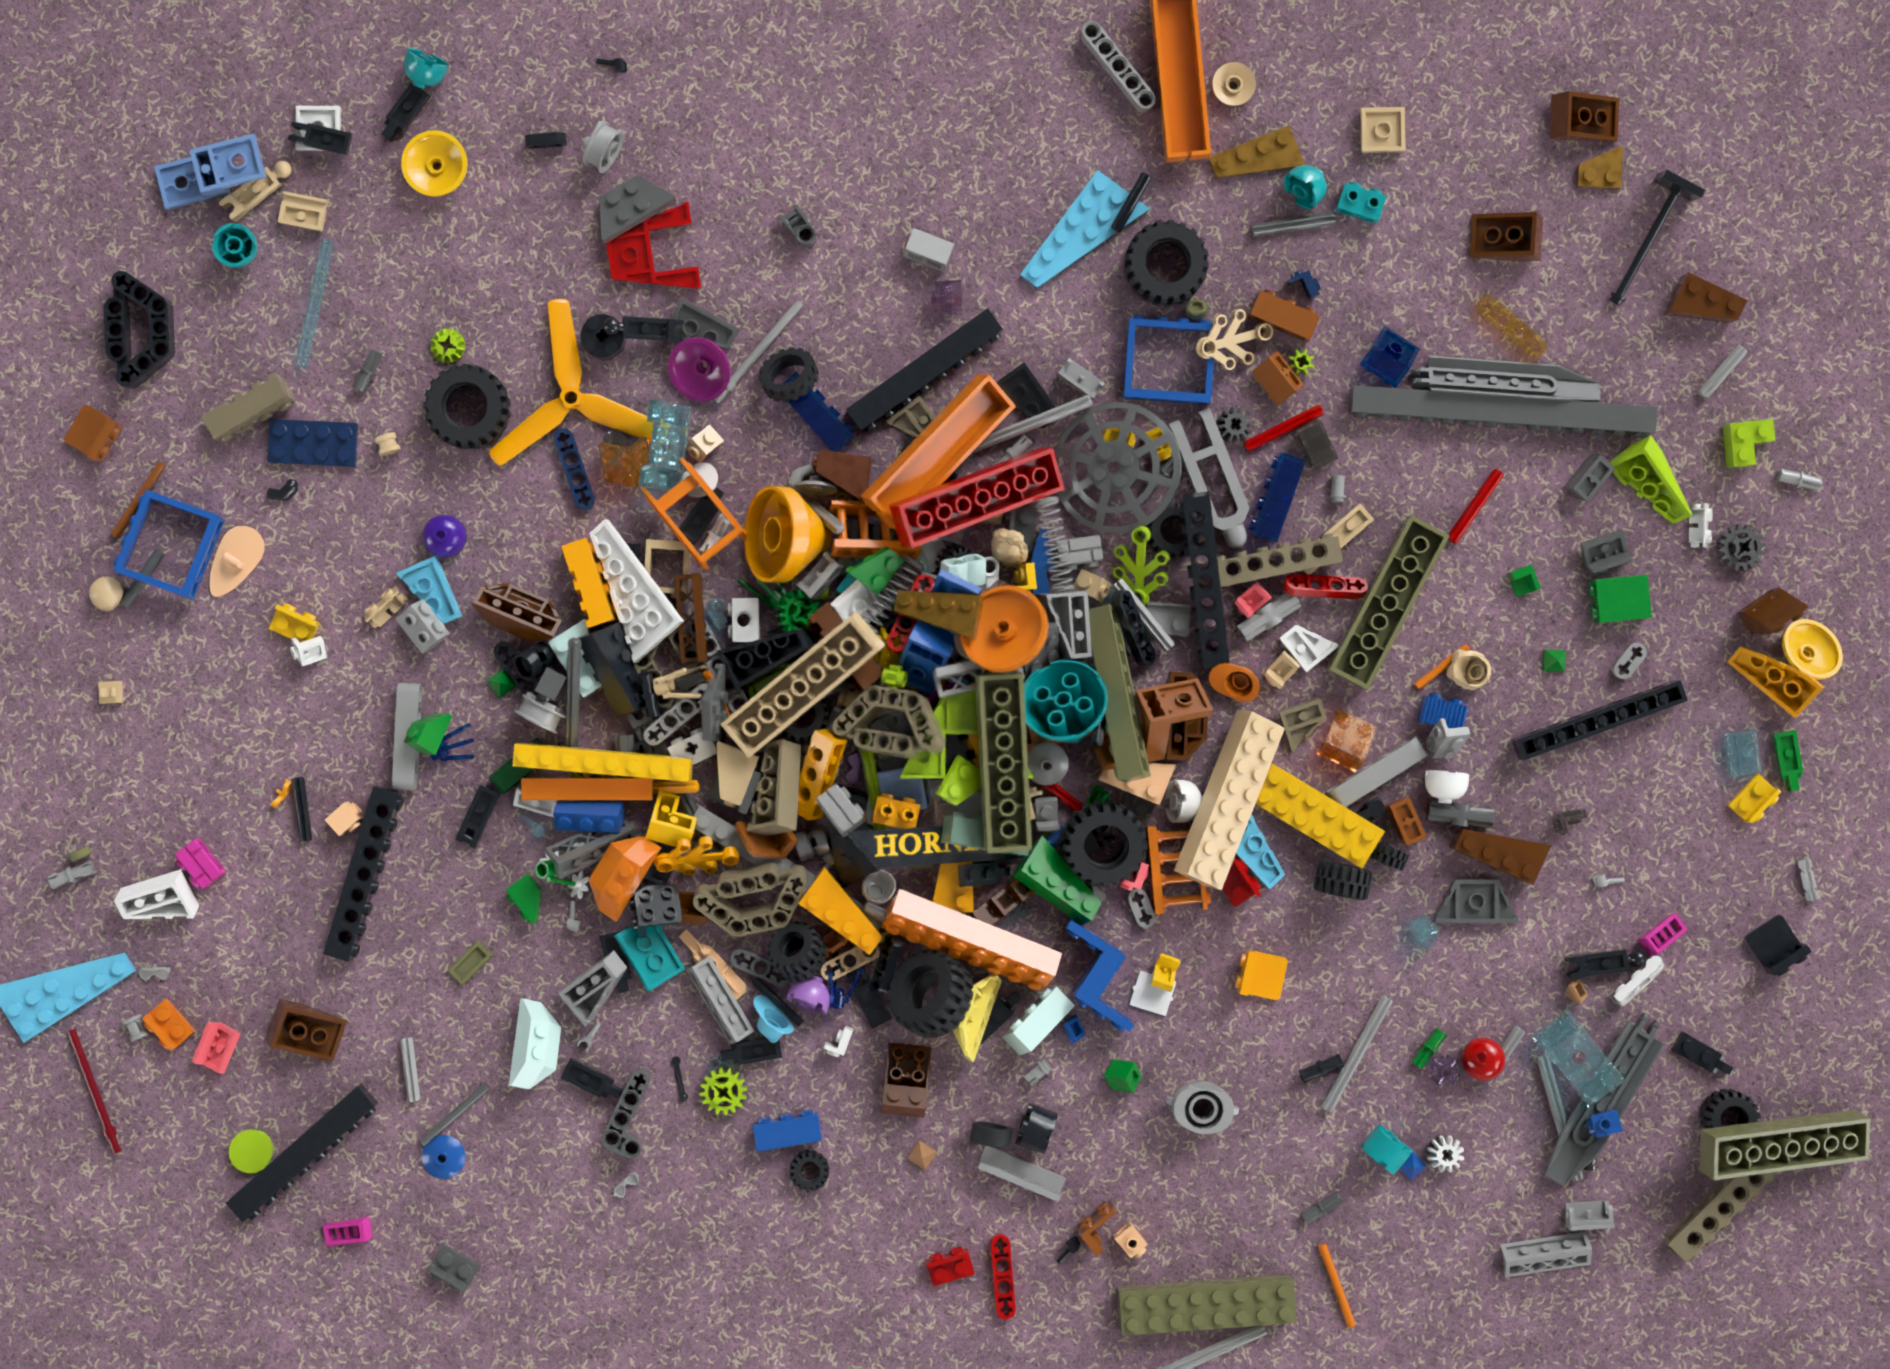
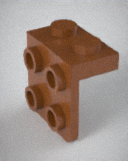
M84 405L64 437V441L86 454V457L102 463L109 455L114 441L119 438L124 425L95 408Z
M738 821L735 824V828L747 852L754 857L785 859L798 842L792 831L763 836L747 831L748 823L751 822Z

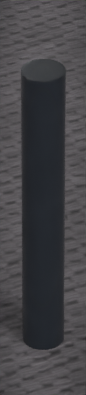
M759 977L753 979L752 983L793 1023L799 1027L804 1022Z

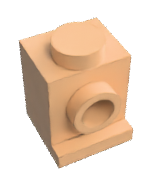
M1130 1221L1113 1234L1116 1242H1118L1130 1258L1133 1256L1138 1258L1145 1253V1246L1148 1244ZM1130 1240L1136 1241L1133 1247L1128 1245Z

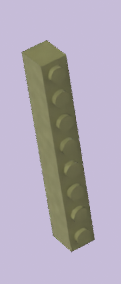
M1106 604L1089 609L1091 649L1094 655L1093 667L1104 682L1108 695L1105 729L1110 736L1111 744L1109 749L1115 761L1114 774L1118 781L1131 782L1150 777L1151 774L1121 625L1113 605Z

